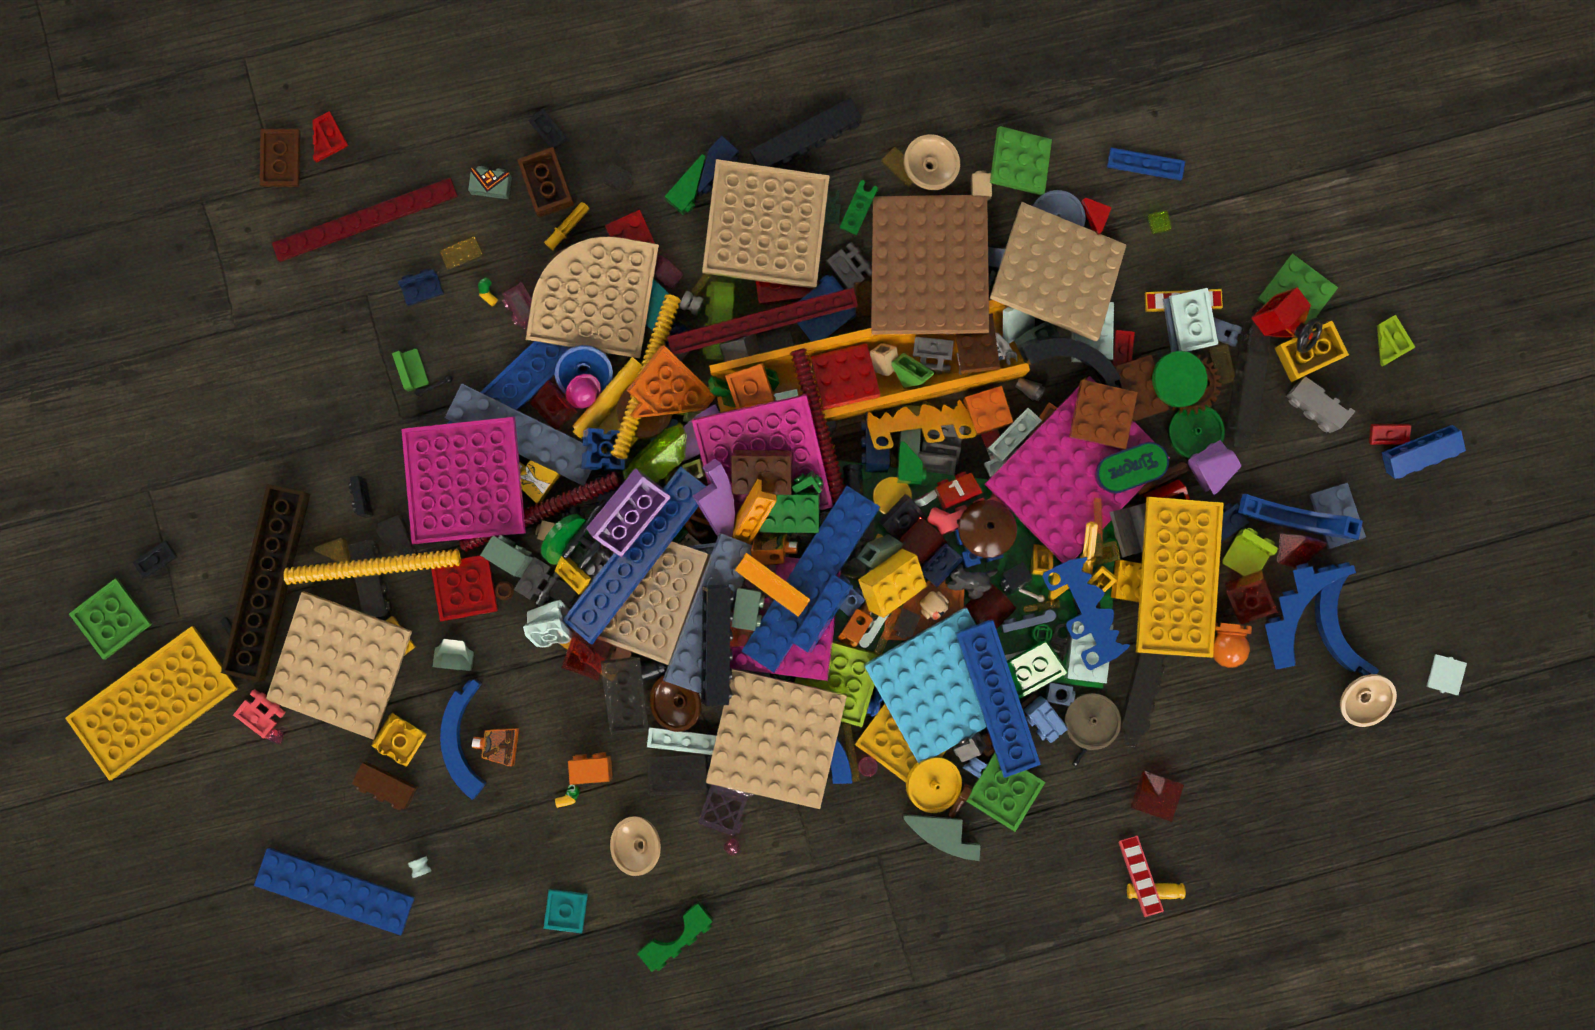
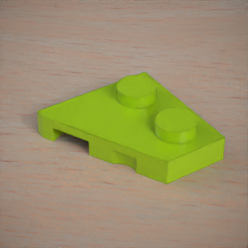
M1396 315L1377 325L1381 366L1388 364L1415 348Z

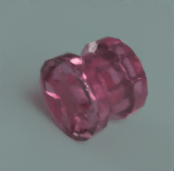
M865 756L860 759L858 768L862 775L873 776L878 770V765L874 758Z

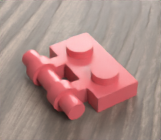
M254 689L250 693L255 698L253 703L249 700H244L233 716L264 739L277 724L272 719L274 714L282 718L286 712L280 708V705L267 700L266 694ZM260 704L269 709L267 713L258 708Z

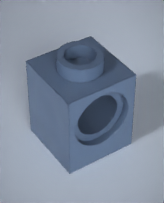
M1055 683L1047 684L1045 694L1047 702L1070 706V702H1074L1075 691H1073V687ZM1059 689L1065 691V697L1062 700L1056 697V692Z

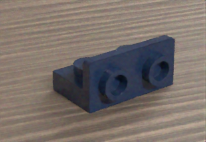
M434 269L421 270L420 274L414 276L412 274L402 277V280L398 281L407 306L444 295L438 273Z
M1230 502L1223 507L1221 542L1249 523L1243 514L1238 513V507L1240 506L1238 503L1232 505Z
M945 543L936 550L935 555L929 561L922 565L921 570L924 578L929 580L935 587H938L964 559Z

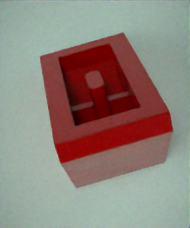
M1084 198L1081 204L1084 208L1085 216L1092 231L1099 235L1103 231L1112 207L1089 198Z

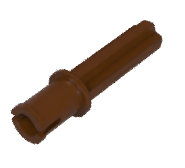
M1181 462L1167 469L1161 478L1146 483L1137 492V495L1141 496L1152 489L1155 490L1158 486L1188 472V465L1185 462Z

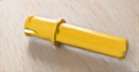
M581 202L558 228H554L555 231L544 243L551 250H554L563 239L567 238L566 235L590 208Z
M1093 521L1086 524L1083 554L1080 556V558L1088 557L1087 561L1083 564L1082 572L1091 575L1093 574V562L1096 561L1094 553L1098 524Z

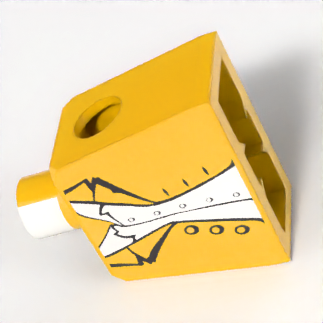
M531 460L527 466L519 462L522 490L540 505L561 475Z

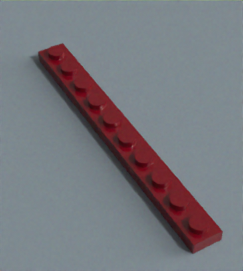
M448 178L275 241L272 245L278 261L281 262L458 197L452 179Z
M851 287L667 336L671 352L677 355L858 307L854 288Z

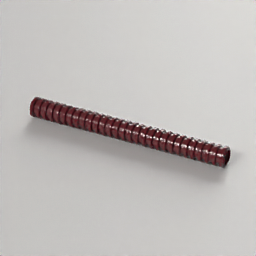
M802 348L792 351L790 356H793L791 360L795 363L793 367H796L795 373L798 374L797 379L800 381L798 383L801 385L800 391H803L802 395L807 394L825 473L828 485L830 486L829 490L832 492V503H836L846 485L842 482L844 478H841L842 472L839 471L841 469L838 466L839 461L836 460L837 455L834 454L836 450L832 447L834 443H831L832 437L829 436L831 433L827 429L829 428L826 425L827 419H824L826 415L822 412L824 408H821L822 402L819 401L820 396L817 394L819 393L816 390L817 384H814L815 378L812 377L814 373L810 370L812 366H809L810 360L807 359L809 357L808 354L806 355L807 349Z
M614 471L612 475L607 474V477L597 478L595 482L590 481V484L585 483L584 486L575 487L573 491L563 492L562 495L559 494L557 497H552V500L542 501L540 505L537 503L535 507L525 508V527L529 523L531 525L534 524V521L539 522V519L549 518L551 514L555 515L556 512L561 513V510L570 509L572 505L577 506L578 503L587 502L589 498L592 500L594 496L599 497V494L609 493L611 489L616 490V487L619 488L622 485L619 475ZM491 537L459 540V544L467 552L469 548L474 549V546L479 547L480 544L488 543Z

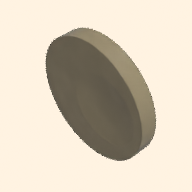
M1092 693L1082 695L1076 698L1074 702H1071L1066 710L1064 723L1068 727L1066 733L1073 743L1087 750H1098L1107 747L1117 738L1121 728V717L1118 708L1110 699L1103 695Z

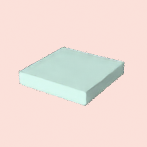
M1011 307L1003 310V338L1008 344L1035 327L1034 316Z

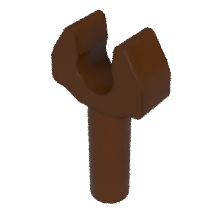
M968 784L964 785L948 816L955 818L963 803L969 798L973 787Z

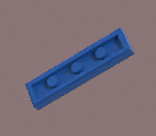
M1110 148L1107 168L1180 181L1183 178L1185 166L1184 160L1117 148Z

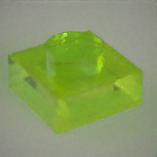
M1167 211L1147 216L1152 234L1172 229Z

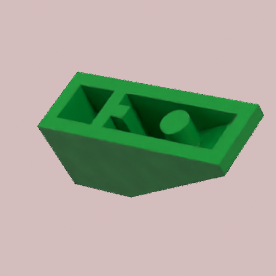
M703 154L665 195L666 201L682 215L686 212L689 213L695 207L694 203L706 162Z

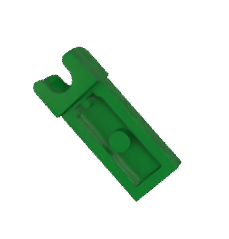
M864 180L860 181L839 227L857 236L878 191V187L874 186L870 192H866L864 190Z

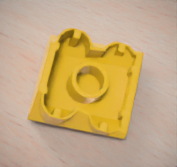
M391 713L373 740L372 747L376 748L380 754L387 755L394 759L395 762L407 767L427 734Z

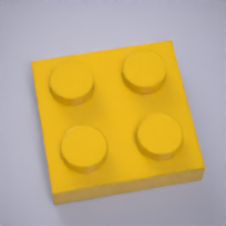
M1115 559L1114 575L1118 579L1112 585L1111 598L1139 602L1142 563Z

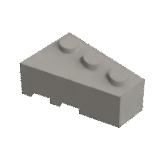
M1305 376L1286 395L1290 399L1289 403L1296 408L1302 409L1304 411L1303 414L1308 419L1315 420L1322 431L1331 433L1341 429L1355 413V410L1352 408L1346 410L1339 405V399L1336 397L1334 400L1324 393L1325 390Z

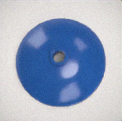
M578 345L569 348L559 357L555 366V379L559 388L566 393L567 386L572 379L581 374H591L599 381L602 392L612 381L613 370L609 358L603 351L590 345ZM581 366L587 367L585 370L580 369Z

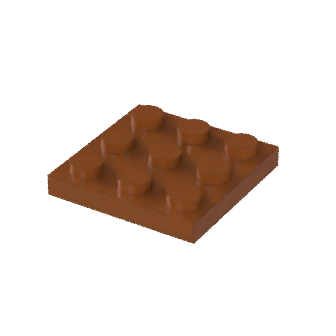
M1080 380L1069 437L1126 449L1138 392Z

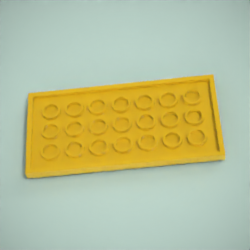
M1146 497L1136 652L1213 658L1224 503Z
M191 626L65 719L108 780L111 781L236 691L238 687L229 675L221 673L222 664L195 626Z

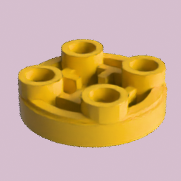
M897 477L885 478L874 488L873 502L880 506L879 511L886 515L905 494L912 499L911 489L908 484L897 483Z

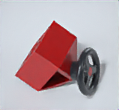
M1298 287L1274 295L1252 317V320L1264 336L1298 338L1297 350L1299 353H1306L1313 348L1321 335L1323 327L1320 318H1313L1306 325L1304 324L1311 304ZM1317 324L1316 330L1313 331V325Z

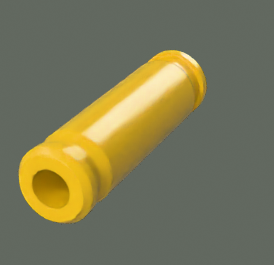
M1154 883L1160 899L1185 898L1186 890L1183 883ZM1127 884V897L1129 899H1138L1133 884Z

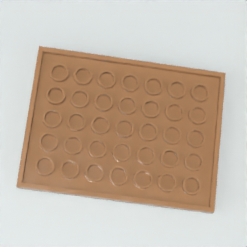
M987 196L874 197L872 335L989 333Z

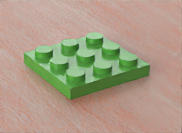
M1002 126L998 127L990 183L1038 195L1045 194L1052 139Z
M1292 253L1257 300L1265 305L1274 295L1298 287L1311 304L1304 323L1306 325L1311 319L1317 317L1338 287Z
M116 578L69 613L103 660L109 658L152 625L119 579Z
M994 752L987 763V767L984 768L980 778H978L966 802L1016 832L1045 782L1027 770L1004 778Z

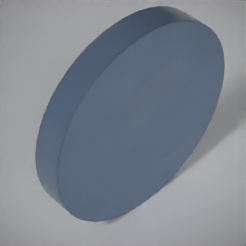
M1062 190L1049 191L1041 195L1033 205V207L1084 227V208L1078 198L1069 192Z

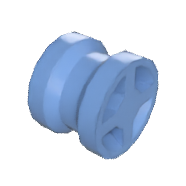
M976 757L969 759L970 761L963 768L980 778L981 771L987 767V764Z

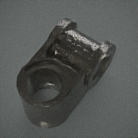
M1060 623L1052 629V638L1049 643L1054 650L1060 651L1059 653L1056 652V654L1063 662L1067 654L1071 635L1066 624ZM1064 627L1067 631L1066 636L1060 638L1057 634L1058 629Z

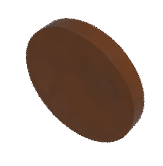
M624 391L617 404V416L620 424L623 422L622 418L626 416L624 412L627 411L628 401L631 400V394L627 391ZM673 414L641 417L638 420L639 425H636L638 429L634 431L636 433L634 437L649 439L662 434L670 425Z

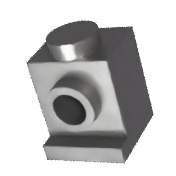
M975 732L970 737L961 740L953 749L961 762L981 755L986 748V744L979 732Z

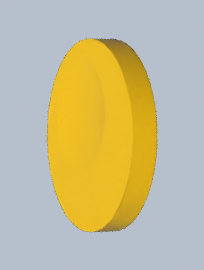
M939 756L917 762L910 770L906 781V791L911 802L920 810L928 813L942 812L951 807L959 797L962 788V779L957 767L949 760Z

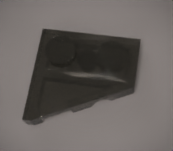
M771 329L756 333L760 351L757 354L794 346L790 330Z

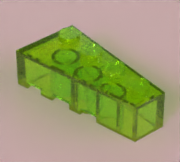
M713 280L711 285H707V296L710 297V304H706L705 315L709 316L708 323H705V326L733 319L732 311L735 302L734 288H736V281ZM720 343L703 347V354H706V359L724 360L719 346Z

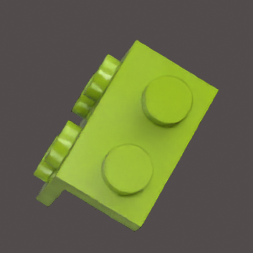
M1248 528L1239 530L1223 557L1222 563L1247 579L1254 581L1257 579L1268 558L1275 555L1279 548L1274 546L1275 543L1268 538L1262 539L1257 536L1258 532Z

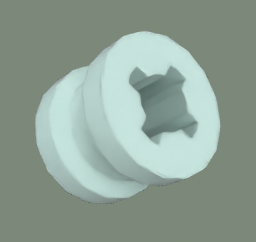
M427 856L408 863L409 867L412 868L413 878L431 872V868L427 865Z

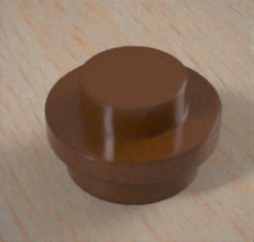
M508 581L498 583L495 588V594L501 600L511 599L515 592L514 586Z

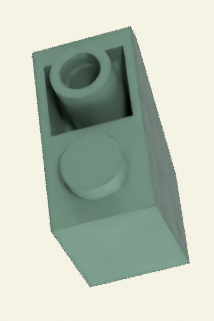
M889 534L868 542L857 559L872 570L898 552L903 543Z

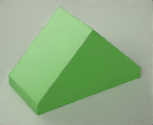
M902 353L891 364L904 388L921 385L934 375L932 370L905 353Z

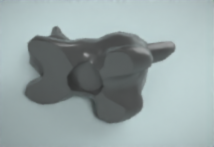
M959 564L958 568H955L950 576L953 581L949 582L947 587L951 590L966 589L968 590L969 598L978 599L983 596V592L991 588L990 577L994 576L998 569L988 572L971 573L965 571L962 564Z

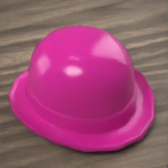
M591 374L578 375L567 386L566 400L575 408H587L595 402L601 393L600 383Z

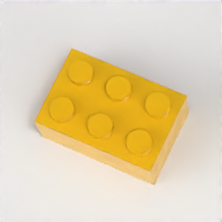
M1333 321L1323 324L1318 341L1306 353L1298 352V338H1293L1275 348L1291 382L1349 355Z
M904 549L899 550L858 579L869 611L882 618L927 587L917 555Z

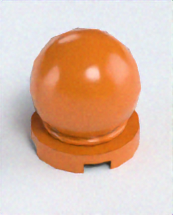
M1215 623L1217 635L1214 638V660L1227 668L1240 666L1249 656L1250 646L1245 636L1252 633V626H1246V629H1244V626L1238 624L1221 623L1220 627H1218V623Z

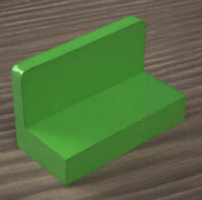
M417 349L404 353L400 351L392 353L403 388L409 392L429 385Z

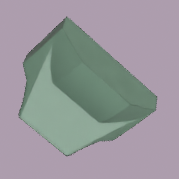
M443 639L441 644L435 647L432 667L472 671L474 652L468 649L464 641Z

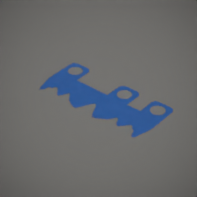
M1083 557L1069 560L1044 572L1043 579L1051 591L1068 584L1082 615L1069 620L1066 627L1071 637L1075 640L1090 633L1092 634L1097 645L1083 651L1081 658L1086 668L1093 670L1116 659L1130 645L1117 643L1116 639L1119 631L1110 630L1114 618L1113 610L1096 608L1105 592L1095 585L1087 584L1092 575L1082 572L1083 564L1088 558ZM1051 573H1058L1061 580L1059 584L1051 585L1048 581V576ZM1079 621L1084 625V631L1081 634H1075L1072 631V624ZM1090 652H1095L1099 656L1098 662L1094 665L1089 664L1086 660V656Z

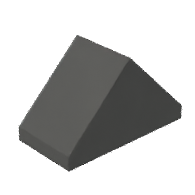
M756 334L719 344L724 362L752 356L760 351Z

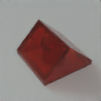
M549 380L546 381L530 403L548 424L556 430L578 412Z
M920 518L899 540L903 543L900 550L904 549L917 555L921 568L926 561H929L935 555L938 548L942 547L945 543L948 544L941 533L923 518Z
M1280 534L1277 562L1278 564L1297 568V565L1305 564L1312 559L1327 543L1303 535Z
M991 584V588L988 591L983 592L982 597L971 599L964 606L976 624L992 619L996 629L1017 609L1007 596L993 584Z

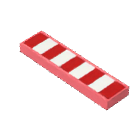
M1138 836L1119 841L1118 843L1144 917L1163 912L1164 910Z

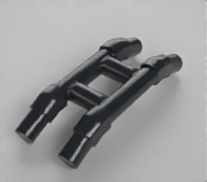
M604 499L594 508L562 553V556L568 559L579 542L589 548L577 565L581 570L585 569L602 545L597 540L592 542L584 535L588 531L586 529L587 526L607 503Z

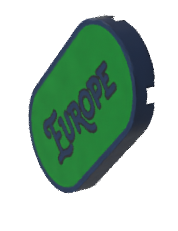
M1145 442L1104 457L1098 463L1095 471L1096 481L1100 488L1112 494L1121 493L1161 478L1166 473L1169 466L1168 454L1161 445L1154 442Z

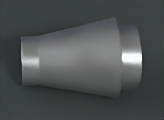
M1022 377L1019 378L1015 386L1032 401H1039L1045 391V387L1042 384Z

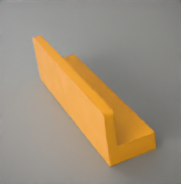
M757 479L734 519L732 538L751 544L777 501V495L762 492V480Z
M745 553L744 558L735 569L737 573L797 617L801 615L810 602L808 597L748 553Z

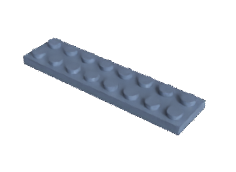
M461 384L445 416L446 419L454 423L515 417L519 455L584 486L592 471L581 469L582 453L587 451V446H583L582 442Z
M719 533L664 675V681L701 693L702 586L726 585L730 587L733 591V601L731 602V610H733L737 588H741L745 579L735 569L744 558L745 553L751 556L752 545Z

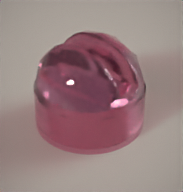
M273 729L268 733L266 739L281 745L284 735L281 730Z
M732 838L724 844L723 849L727 854L735 856L736 852H740L741 847L738 841Z

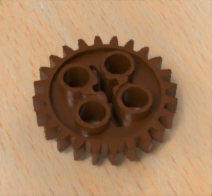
M1207 357L1200 361L1206 369L1209 387L1206 388L1203 396L1196 403L1186 407H1178L1179 414L1186 410L1187 415H1189L1190 411L1193 410L1196 415L1199 408L1205 412V405L1211 408V401H1217L1215 395H1219L1221 391L1216 388H1220L1222 383L1216 381H1219L1221 376L1215 375L1218 372V368L1212 370L1213 362L1210 364L1206 363Z

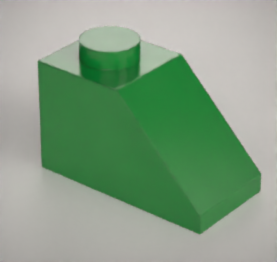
M901 441L899 445L897 483L921 484L922 479H926V468H923L922 460L905 442Z

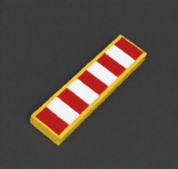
M1222 289L1208 290L1212 309H1222ZM1194 290L1145 292V311L1162 312L1164 311L1163 299L1169 298L1171 295Z

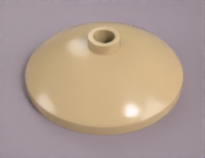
M923 135L913 140L907 147L904 154V168L908 177L916 185L928 190H939L949 186L957 177L960 170V158L956 148L947 139L938 135ZM926 165H930L932 169H928Z
M1369 674L1359 677L1349 684L1343 692L1340 700L1341 713L1350 724L1355 726L1367 727L1377 724L1385 719L1394 708L1397 698L1396 689L1393 683L1382 675Z
M637 816L628 817L620 821L613 830L610 840L612 858L617 867L628 875L639 876L651 871L658 862L661 850L660 838L655 827L648 820Z

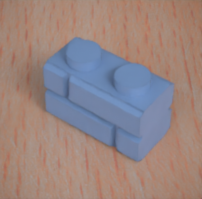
M1042 696L1036 698L1032 704H1029L1023 710L1027 715L1025 717L1026 721L1032 727L1034 725L1037 727L1036 733L1042 740L1046 739L1052 743L1059 735L1068 730L1065 723Z

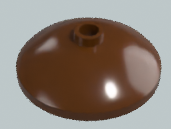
M981 500L971 504L963 512L959 520L958 532L963 545L972 554L983 558H994L1004 554L1011 548L1016 539L1017 525L1013 514L1006 506L993 500ZM991 523L993 525V529H989L987 527V524Z
M664 676L655 682L650 693V707L653 716L662 727L670 731L681 732L691 728L697 722L701 713L699 693L668 683L663 680Z

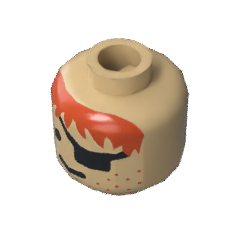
M931 591L920 601L922 608L920 612L927 619L931 617L934 620H938L948 610L947 604L949 601L939 591Z

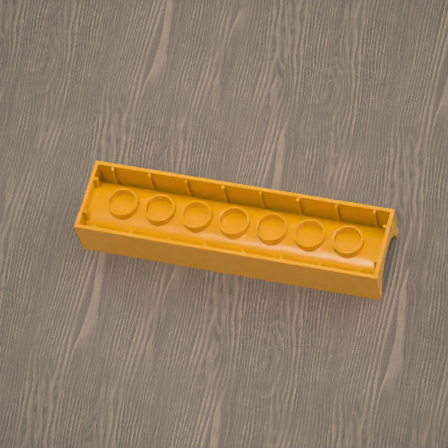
M989 300V314L993 313L995 333H999L1003 337V310L1009 306ZM871 328L709 365L712 376L727 381L726 375L763 363L764 367L777 372L780 381L773 394L797 389L800 396L803 394V391H800L801 385L798 384L800 381L797 379L798 374L795 373L796 367H793L795 363L791 360L793 359V356H790L792 351L802 348L807 349L806 355L808 354L809 356L807 357L810 360L809 366H812V355L867 343L870 353L879 344L884 343L897 347L898 357L905 353L920 362L921 357L913 356L915 336L954 340L952 360L944 359L943 365H951L950 373L942 372V374H936L933 371L934 375L923 384L904 388L895 371L888 376L875 372L881 397L823 410V414L825 413L826 415L824 419H827V422L863 415L868 411L876 412L1024 377L1030 371L1029 364L1024 362L1015 341L1009 343L1012 351L1017 353V362L1014 358H1010L1011 365H1008L1005 357V359L999 360V370L960 375L956 334L872 335ZM926 358V363L937 364L938 359ZM721 396L717 397L720 413L736 410V407L724 405Z

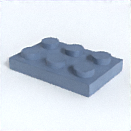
M1348 483L1310 494L1315 512L1350 516L1360 520ZM1361 527L1359 539L1366 537L1363 527ZM1323 535L1327 549L1356 541L1355 539Z

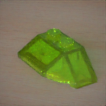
M678 423L676 426L666 429L642 449L630 462L628 468H625L623 471L625 480L636 468L657 483L674 467L678 466L685 459L687 434L683 425Z

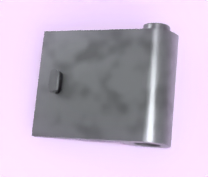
M1146 503L1110 512L1114 534L1118 540L1122 557L1143 552Z

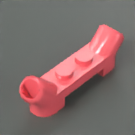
M992 492V495L988 500H993L1004 505V503ZM984 498L978 499V500L974 501L973 503H975V502H977V501L984 500ZM966 505L960 506L952 514L934 507L931 509L927 521L937 526L940 536L958 529L957 521L960 520L967 507Z

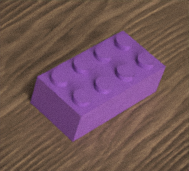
M635 468L586 529L594 539L622 557L671 497L664 488Z

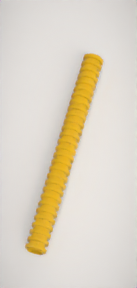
M671 294L664 296L665 300H663V306L660 308L662 311L659 312L658 322L655 323L656 327L653 328L654 333L651 334L652 338L649 340L648 350L645 351L646 355L643 357L644 361H642L643 366L640 367L641 371L661 346L666 347L665 342L668 341L667 336L670 335L669 331L672 329L670 327L673 325L672 320H675L676 309H679L678 304L681 303L677 296ZM630 395L631 400L628 401L629 405L626 407L627 411L624 412L626 416L622 418L623 422L620 424L622 427L619 428L618 439H615L616 445H613L614 450L611 451L613 456L620 459L628 458L627 453L630 452L629 448L634 440L632 437L635 436L636 433L634 431L638 429L636 425H639L638 420L641 419L630 416L639 404L632 395Z
M450 549L448 552L443 550L441 553L440 551H436V553L432 551L430 554L424 552L423 555L422 553H418V555L414 553L412 556L410 554H406V556L400 555V557L396 555L394 558L388 556V558L382 557V559L379 557L375 560L373 558H370V560L364 559L363 561L360 559L357 562L352 560L351 562L346 561L339 564L337 562L333 564L328 563L327 565L323 563L321 566L319 564L315 566L310 565L309 567L305 565L303 568L301 566L297 568L291 567V569L287 567L284 570V580L287 585H290L291 582L293 584H297V582L303 583V581L308 583L309 581L315 582V580L321 581V579L323 581H327V579L333 580V578L339 579V577L345 579L346 576L347 578H351V576L357 577L358 575L363 577L364 574L365 576L375 575L376 573L381 575L382 572L383 574L393 573L394 571L399 573L400 570L402 572L406 570L411 571L412 569L417 571L418 568L420 570L424 568L429 569L430 567L435 569L436 566L438 568L442 566L447 567L448 565L453 567L454 565H460L461 557L458 549H454V551Z

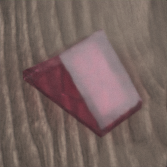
M657 254L654 277L673 289L683 276V273L668 259Z

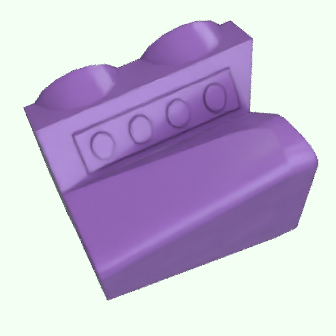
M1221 440L1209 444L1205 450L1193 454L1188 460V465L1201 488L1205 492L1211 489L1214 495L1241 468L1235 453L1227 449Z

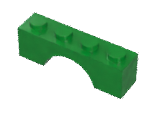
M699 901L683 914L685 928L683 934L678 939L672 942H661L653 938L638 951V956L651 972L655 969L660 971L667 965V959L677 957L682 952L681 948L684 945L690 946L697 940L696 935L701 931L704 934L712 927L713 918Z

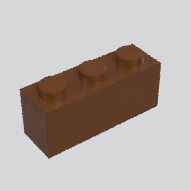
M367 761L361 764L352 782L356 786V790L362 793L369 792L373 794L374 799L381 802L385 800L391 803L390 806L397 810L408 808L418 786Z

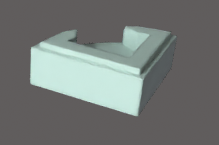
M935 490L930 491L915 499L914 502L918 507L924 506L934 500L937 494Z

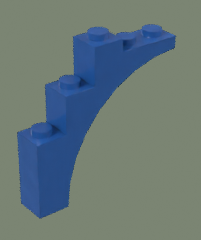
M1349 562L1337 565V569L1330 570L1329 566L1318 569V573H1315L1314 567L1309 566L1308 563L1296 566L1297 569L1293 570L1298 593H1295L1294 590L1282 592L1283 596H1280L1279 600L1284 619L1281 620L1280 617L1268 619L1269 623L1265 624L1275 669L1296 665L1294 653L1295 633L1305 607L1325 586L1341 577L1356 573L1354 565L1350 566Z

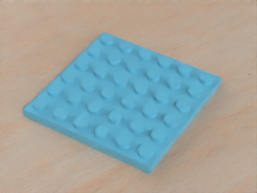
M966 607L864 664L865 669L918 763L939 755L960 743L966 737H970L973 733L986 728L955 632L976 625Z

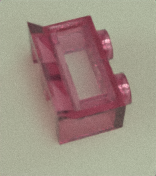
M521 281L515 287L502 293L504 296L502 302L507 310L511 308L514 313L511 318L516 326L520 325L524 329L528 327L532 298Z

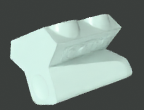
M556 600L527 611V624L523 626L525 636L536 647H549L554 643L566 644L570 642V640H573L574 634L563 621V618L570 609L561 600Z

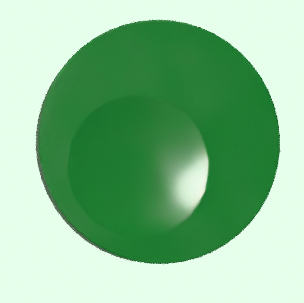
M1186 351L1172 352L1163 356L1155 365L1152 375L1153 388L1157 396L1169 406H1190L1203 396L1207 387V372L1200 359L1192 353Z
M1205 406V412L1199 408L1196 415L1193 410L1190 411L1189 415H1187L1186 410H1183L1181 414L1177 411L1168 427V437L1171 446L1178 454L1188 459L1193 454L1205 450L1211 443H1216L1219 440L1223 443L1225 428L1221 417L1208 406Z
M573 514L556 523L542 543L541 554L543 558L550 564H558L566 546L586 520L581 515Z

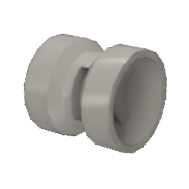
M686 291L679 308L684 311L689 310L691 314L697 316L704 303V298L700 296L695 297L691 292Z

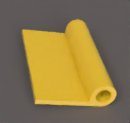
M631 357L599 394L595 402L572 426L574 428L573 432L582 439L583 431L587 428L604 429V434H606L610 430L619 431V428L622 427L617 416L618 401L624 391L636 379L638 372H641L640 367L643 366L635 358ZM634 436L632 437L634 439L633 442H631L632 446L639 439ZM603 446L601 448V451L605 454L607 453V450L604 449Z

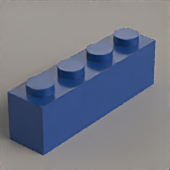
M1450 425L1382 452L1386 473L1396 479L1403 478L1406 474L1414 471H1421L1426 466L1438 464L1449 457H1456L1459 453L1466 451L1462 431Z
M833 575L791 642L806 652H812L853 588V585L841 577Z

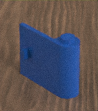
M826 275L819 281L820 285L800 301L844 289L834 276L829 277ZM858 307L797 322V324L813 342L826 339L843 324L854 319L861 311Z

